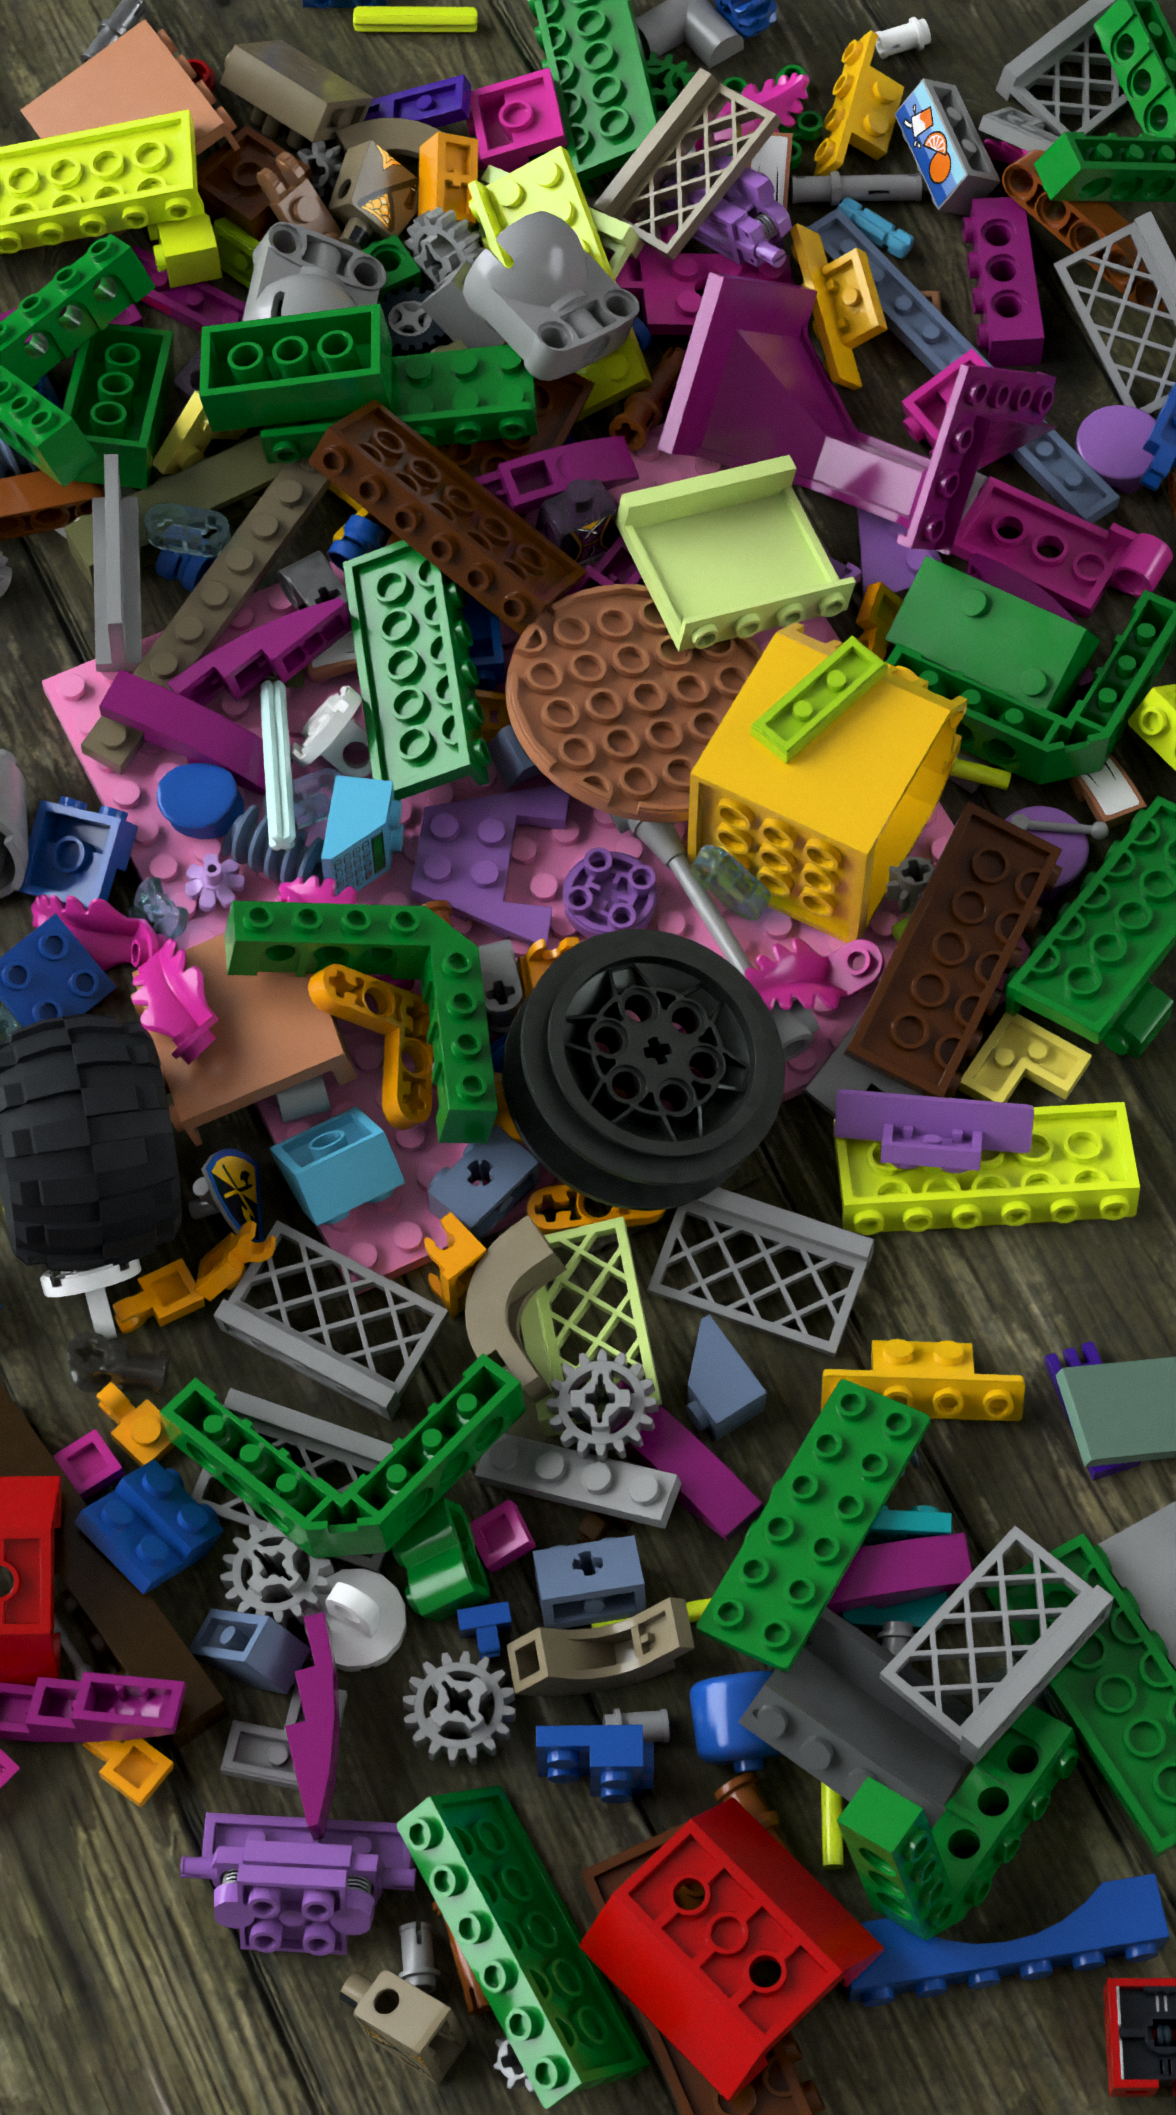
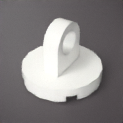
M347 685L341 688V695L338 693L334 696L331 695L303 726L304 730L301 732L306 739L301 746L296 742H292L290 757L302 768L311 764L321 755L341 773L349 777L360 778L372 772L370 755L361 764H351L343 756L344 748L351 742H362L368 747L366 728L353 718L361 703L362 696Z
M135 1259L122 1266H119V1264L113 1266L112 1263L85 1271H60L61 1275L54 1277L51 1270H47L43 1273L40 1281L43 1293L47 1297H63L85 1293L98 1342L117 1338L105 1287L128 1280L139 1274L142 1269L139 1259Z
M363 1568L344 1569L326 1577L325 1579L329 1581L332 1591L330 1594L319 1593L317 1595L323 1608L318 1612L308 1607L304 1610V1614L309 1616L321 1612L325 1613L330 1627L336 1668L346 1672H356L372 1666L375 1668L386 1663L400 1648L407 1630L406 1607L397 1587L382 1574ZM304 1624V1626H305V1633H306V1636H307V1638H308L306 1625Z

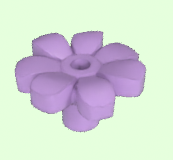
M207 854L203 858V867L196 864L190 865L186 871V877L190 882L185 884V893L191 900L200 898V909L205 912L214 911L217 901H219L223 908H230L231 902L236 901L234 893H241L245 889V878L242 875H238L240 871L239 865L231 858L224 861L221 865L216 854Z

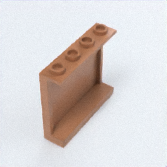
M146 19L142 20L20 110L38 136L43 139L189 109L194 120L196 156L223 136L234 151L240 148L231 134L237 126L222 106L214 110L212 105L217 100L203 80L196 84L192 81L197 76L192 66L183 54L177 58L172 55L178 49L163 28L156 33ZM127 230L112 232L109 234H112L115 237H119Z
M224 934L185 950L187 954L186 970L196 966L204 976L207 1004L219 1018L209 1029L217 1039L193 1062L187 1065L181 1057L175 1059L171 1055L178 1048L171 1041L172 1037L147 1030L153 1039L161 1062L160 1067L166 1095L171 1093L174 1103L168 1105L171 1121L178 1133L186 1130L195 1146L203 1144L198 1126L328 1071H332L340 1086L358 1078L337 1018L318 1009L310 998L308 983L315 973H306L305 977H295V973L257 972V976L227 975ZM138 970L132 972L133 979L140 974ZM136 986L137 991L143 986ZM133 1003L138 1016L141 1018V1015L148 1006Z

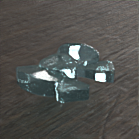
M146 878L136 892L134 899L135 907L129 908V918L149 919L151 922H155L153 930L156 934H164L167 940L169 938L176 939L186 929L189 917L188 911L183 907L175 906L169 896L163 894L160 878Z

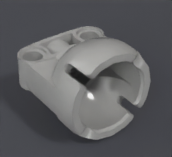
M538 211L522 217L505 228L497 236V242L514 260V265L511 268H506L489 249H485L476 258L465 277L463 295L471 312L484 325L497 332L524 360V366L532 376L545 381L555 380L572 374L625 344L640 309L639 301L629 291L620 288L583 249L577 233L562 218L546 211Z
M275 223L270 227L253 252L254 270L242 321L377 304L379 291L386 281L385 268L379 260L353 246L291 223Z

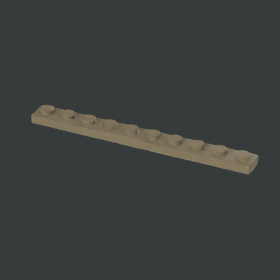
M300 458V460L283 466L132 673L133 675L169 689L167 683L210 653L330 487L331 481L310 465L309 458ZM101 716L81 743L82 753L122 775L145 743L144 733Z

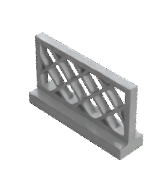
M1117 0L1087 1L1008 63L1002 71L996 91L1006 101L1014 97L1034 117L1043 120L1046 124L1045 128L1051 134L1058 137L1064 131L1070 132L1060 122V113L1082 115V127L1076 132H1084L1085 136H1090L1130 104L1124 90L1118 83V77L1107 54L1089 53V42L1092 39H1099L1093 25ZM1063 62L1082 63V78L1060 76V64ZM1089 64L1111 66V81L1089 79ZM1034 85L1052 86V101L1037 100L1028 90ZM1060 87L1082 89V104L1060 102ZM1089 90L1111 92V104L1108 106L1089 105Z
M1149 211L1134 219V222L1054 263V267L1123 404L1136 408L1129 394L1135 377L1160 385L1155 401L1140 408V410L1151 415L1161 410L1168 396L1167 394L1161 397L1164 387L1172 388L1175 383L1167 380L1176 356V339L1173 348L1148 341L1147 339L1155 317L1173 322L1176 327V260L1152 212ZM1128 237L1131 238L1138 252L1133 269L1108 261L1112 246ZM1105 250L1103 259L1093 257V255ZM1141 260L1148 274L1141 271H1137ZM1082 261L1100 266L1093 289L1074 284L1067 269ZM1105 268L1130 276L1123 299L1098 292ZM1135 277L1154 284L1158 293L1153 308L1127 301ZM1079 293L1090 296L1087 307ZM1095 298L1120 306L1112 329L1094 324L1090 312ZM1161 299L1168 313L1158 310ZM1125 307L1150 315L1143 338L1117 331ZM1099 332L1110 336L1107 346H1105ZM1115 338L1140 345L1132 369L1113 362L1110 351ZM1145 347L1170 355L1162 378L1137 370ZM1119 372L1130 375L1126 386Z
M104 454L105 497L92 498L96 672H118L120 669L135 671L143 660L138 497H122L118 454Z
M718 1187L697 1201L677 1207L647 1292L835 1357L862 1279L874 1252V1239ZM689 1215L707 1221L714 1237L688 1248L681 1235L686 1216ZM716 1225L728 1228L729 1230L720 1234ZM741 1233L753 1237L760 1253L735 1264L724 1241ZM678 1241L682 1252L672 1256ZM763 1241L775 1244V1246L766 1249ZM718 1244L729 1267L703 1279L692 1256ZM787 1249L799 1252L807 1269L781 1280L771 1257ZM809 1256L820 1259L822 1262L813 1265ZM687 1259L697 1282L681 1290L662 1285L667 1268ZM765 1260L776 1283L750 1295L739 1272ZM833 1265L852 1270L853 1274L848 1287L829 1296L818 1272ZM733 1275L744 1298L728 1306L715 1303L707 1287ZM812 1276L822 1300L797 1311L786 1287ZM702 1290L706 1299L691 1294ZM780 1291L791 1314L775 1322L762 1319L754 1302ZM844 1299L839 1314H837L833 1303ZM748 1306L752 1315L738 1310ZM827 1307L835 1323L829 1341L809 1335L801 1318ZM795 1322L799 1331L785 1326Z
M277 1220L266 1239L271 1235L276 1237L275 1249L282 1238L300 1247L304 1262L276 1270L272 1257L264 1262H251L229 1300L223 1299L213 1315L220 1330L392 1421L401 1405L399 1399L447 1320L449 1311ZM307 1251L315 1254L318 1258L309 1260ZM268 1263L269 1272L261 1274L265 1265ZM333 1264L343 1270L346 1281L345 1285L318 1292L312 1269ZM306 1271L312 1294L284 1302L278 1279ZM349 1273L362 1280L352 1282ZM270 1281L273 1282L278 1304L256 1309L243 1302L253 1286ZM374 1286L385 1291L389 1307L363 1315L360 1314L355 1292ZM349 1294L355 1317L327 1325L321 1302ZM392 1296L404 1301L405 1303L394 1305ZM315 1304L321 1327L303 1332L291 1328L287 1311ZM419 1309L433 1317L423 1333L403 1337L398 1314ZM281 1313L283 1323L271 1316ZM392 1316L398 1340L369 1347L363 1324ZM358 1326L363 1350L346 1355L333 1350L329 1334ZM324 1336L326 1346L314 1340V1338ZM416 1345L409 1356L406 1347ZM401 1349L405 1365L395 1382L376 1373L372 1357ZM367 1359L369 1369L357 1363V1361Z
M232 1388L229 1389L223 1404L226 1409L241 1421L245 1418L251 1421L256 1433L275 1440L271 1445L279 1450L287 1445L298 1448L306 1463V1466L301 1469L310 1474L315 1480L318 1478L316 1470L333 1462L346 1465L353 1482L338 1489L337 1491L341 1494L358 1479L354 1468L370 1473L393 1450L390 1443ZM307 1452L323 1458L311 1462ZM202 1468L191 1496L198 1504H208L216 1511L218 1517L248 1528L249 1525L255 1524L261 1532L267 1530L268 1522L258 1519L254 1509L239 1497L223 1505L205 1500L211 1481L216 1478ZM245 1504L249 1515L233 1509ZM375 1553L372 1558L363 1555L332 1558L380 1573L387 1553Z
M1014 1526L880 1672L879 1678L960 1745L959 1752L974 1765H977L1109 1617L1114 1597L1098 1584L1093 1589L1017 1526ZM1015 1545L1033 1559L1034 1574L1004 1575L1003 1558ZM996 1566L997 1576H987ZM1041 1566L1050 1573H1041ZM1063 1583L1078 1596L1068 1607L1045 1608L1042 1584ZM1035 1585L1038 1609L1008 1610L1005 1586ZM998 1586L1001 1611L971 1612L969 1595L975 1588ZM963 1603L964 1613H954ZM1039 1619L1040 1638L1034 1644L1011 1646L1009 1621ZM1046 1619H1056L1047 1629ZM1002 1621L1004 1646L974 1648L972 1623ZM965 1623L967 1648L937 1649L935 1632L943 1624ZM929 1640L930 1650H920ZM1012 1656H1023L1013 1667ZM1005 1657L1007 1675L1000 1682L977 1683L975 1658ZM968 1659L970 1684L940 1685L938 1660ZM931 1661L933 1686L912 1687L898 1673L908 1662ZM990 1693L979 1705V1694ZM972 1695L973 1712L961 1726L957 1725L942 1712L941 1696ZM925 1696H934L935 1705L927 1700Z

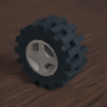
M405 287L397 289L398 294L393 295L391 291L385 294L384 302L378 300L377 304H381L392 339V357L430 353L438 346L449 345L451 338L420 306L433 293L432 291L426 290L422 294L420 293V287H412L411 292H406Z

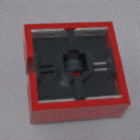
M1107 1978L1103 1987L1109 2097H1154L1159 2087H1172L1173 2097H1176V1978Z

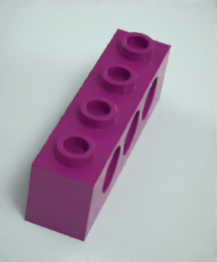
M1011 197L972 199L970 217H963L962 234L964 244H971L972 252L967 254L968 278L976 279L977 288L972 289V310L974 315H981L982 323L977 324L978 350L986 351V359L993 367L1040 365L1045 338L1026 210Z

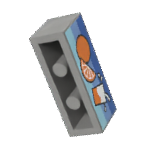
M923 78L894 115L902 130V136L908 143L917 163V169L923 176L930 191L932 202L938 211L970 217L972 199L987 198L1001 181L956 85Z

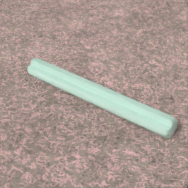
M266 680L261 684L260 704L269 845L275 851L280 849L290 851L295 846L296 831L286 686L280 680L275 682Z

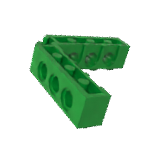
M1117 0L1093 26L1101 41L1102 49L1107 54L1118 77V83L1124 90L1134 111L1135 119L1140 124L1144 134H1140L1138 137H1118L1116 133H1109L1107 136H1085L1084 132L1064 131L1034 163L1042 181V186L1048 194L1050 201L1176 202V39L1157 0Z
M112 234L95 241L85 255L71 266H66L59 270L50 283L39 292L24 298L14 312L0 321V439L63 487L67 486L100 458L74 419L32 387L39 383V379L63 359L70 358L74 354L73 351L95 333L107 328L108 323L131 304L138 303L156 288L131 246ZM101 279L99 286L93 291L94 285ZM67 306L66 312L59 318L60 312ZM33 334L31 341L24 346L26 339Z
M1144 589L1133 607L1129 625L1122 636L1117 634L1108 660L1103 668L1097 667L1090 690L1083 701L1078 699L1067 718L1042 707L1040 710H1037L1006 696L1007 691L1000 688L995 691L964 677V672L958 669L953 672L922 658V653L900 643H897L886 663L910 669L917 677L929 681V691L949 700H953L959 695L968 699L966 713L956 729V734L962 736L960 749L1036 784H1045L1098 772L1103 769L1127 728L1128 719L1143 701L1176 645V603Z
M262 901L231 902L224 934L227 975L257 976V972L295 973V977H305L306 973H316L329 965L340 964L364 974L391 975L392 979L420 980L423 1004H428L430 1019L427 1044H432L435 1064L431 1080L432 1085H437L439 1109L436 1115L438 1143H488L498 1113L478 946L426 906Z
M483 1353L462 1374L463 1380L439 1404L434 1402L427 1409L428 1415L403 1440L398 1438L392 1444L393 1450L368 1475L363 1473L343 1494L339 1493L321 1477H318L316 1480L292 1461L291 1455L283 1447L280 1450L276 1449L256 1433L251 1421L247 1418L241 1421L221 1405L217 1394L196 1377L159 1413L171 1443L313 1558L387 1553L526 1412L521 1382Z
M1030 1704L977 1765H974L973 1770L954 1797L950 1798L944 1806L946 1810L932 1830L922 1807L868 1776L839 1816L837 1822L872 1909L924 1941H927L964 1919L972 1905L975 1907L979 1906L987 1897L992 1886L991 1878L1001 1863H1009L1016 1855L1022 1840L1021 1834L1030 1821L1039 1820L1045 1813L1051 1798L1050 1792L1059 1779L1068 1778L1075 1769L1079 1760V1748L1073 1728ZM1024 1763L1037 1765L1033 1771L1027 1774H1017L1014 1772L1019 1765ZM998 1804L1008 1806L1006 1811L998 1816L985 1815V1812L991 1806ZM973 1846L979 1848L977 1853L970 1858L960 1859L955 1857L958 1851L964 1847Z

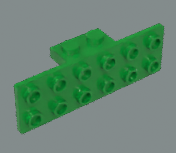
M841 1379L783 1478H780L775 1483L770 1493L769 1501L760 1517L748 1529L743 1546L696 1624L698 1633L775 1669L777 1668L784 1673L789 1672L931 1424L930 1416L846 1379Z

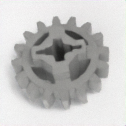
M437 207L432 211L428 210L413 220L414 224L406 230L411 238L405 241V245L413 250L411 257L420 268L422 278L425 277L427 279V290L429 291L434 290V287L441 280L459 267L466 259L473 265L476 258L485 250V248L480 247L477 241L480 237L479 233L474 232L471 234L467 230L468 220L465 218L458 222L454 210H450L445 214L441 207Z
M600 1349L597 1361L590 1362L583 1352L579 1354L580 1367L574 1369L565 1363L562 1366V1370L566 1380L564 1382L552 1380L550 1383L552 1392L559 1396L558 1398L546 1400L548 1411L558 1414L549 1420L553 1432L565 1430L560 1437V1441L565 1448L572 1446L576 1442L578 1443L577 1453L579 1458L585 1459L590 1450H596L599 1461L605 1462L608 1450L615 1449L617 1455L623 1459L626 1457L625 1444L631 1442L633 1445L641 1448L644 1444L639 1431L641 1429L653 1431L655 1428L653 1419L646 1415V1413L658 1411L657 1399L647 1397L655 1391L652 1379L640 1381L645 1373L640 1363L633 1365L629 1369L627 1368L628 1361L625 1353L620 1352L613 1362L608 1361L605 1349ZM613 1377L628 1384L634 1393H630L629 1389H619L613 1383ZM591 1379L581 1390H576L583 1382ZM603 1389H605L610 1403L606 1404L605 1412L602 1413V1422L600 1423L595 1408L599 1407L600 1399H603ZM571 1418H575L576 1422H586L592 1429V1435L580 1430L572 1422ZM624 1421H629L621 1430L613 1433Z
M269 1521L267 1530L262 1532L255 1524L249 1525L252 1537L247 1541L235 1537L232 1541L238 1549V1553L236 1555L225 1554L223 1556L225 1565L232 1570L220 1575V1580L224 1587L230 1589L225 1594V1597L231 1607L239 1606L237 1612L270 1616L285 1629L288 1625V1618L295 1617L301 1625L305 1624L304 1617L306 1616L303 1611L310 1607L320 1612L323 1607L317 1595L319 1593L330 1594L332 1591L329 1581L324 1578L335 1573L331 1561L325 1558H313ZM309 1558L310 1572L307 1582L302 1579V1572L308 1566L305 1561ZM250 1566L253 1576L248 1580L249 1588L246 1589L245 1578L247 1569ZM265 1567L271 1570L272 1572L276 1571L279 1574H283L286 1572L290 1581H288L283 1576L279 1577L275 1574L269 1576Z
M463 1651L460 1662L453 1663L449 1654L445 1652L442 1653L441 1667L436 1669L428 1661L423 1663V1671L426 1677L424 1680L411 1676L409 1686L416 1695L403 1696V1707L405 1710L414 1713L404 1717L406 1730L419 1729L412 1737L413 1745L416 1748H420L430 1744L428 1753L429 1759L433 1762L442 1753L448 1754L450 1767H456L459 1756L467 1755L468 1761L474 1766L477 1765L478 1751L483 1749L491 1757L497 1754L494 1743L495 1738L503 1741L509 1740L510 1730L503 1722L510 1723L516 1721V1709L506 1706L515 1700L514 1689L508 1687L501 1688L506 1681V1674L502 1669L490 1674L489 1658L484 1657L477 1665L471 1664L469 1651ZM465 1678V1679H470L471 1681H470V1682H466V1681H457V1680H453V1679ZM433 1693L437 1701V1707L430 1711V1717L426 1719L424 1714L425 1705L429 1695ZM449 1699L452 1703L456 1702L461 1708L468 1705L469 1718L458 1710L451 1713ZM493 1699L495 1705L494 1714L487 1726L484 1722L482 1711L489 1706V1701ZM449 1736H457V1737H466V1739H464V1740H453V1739H449L448 1737H449Z

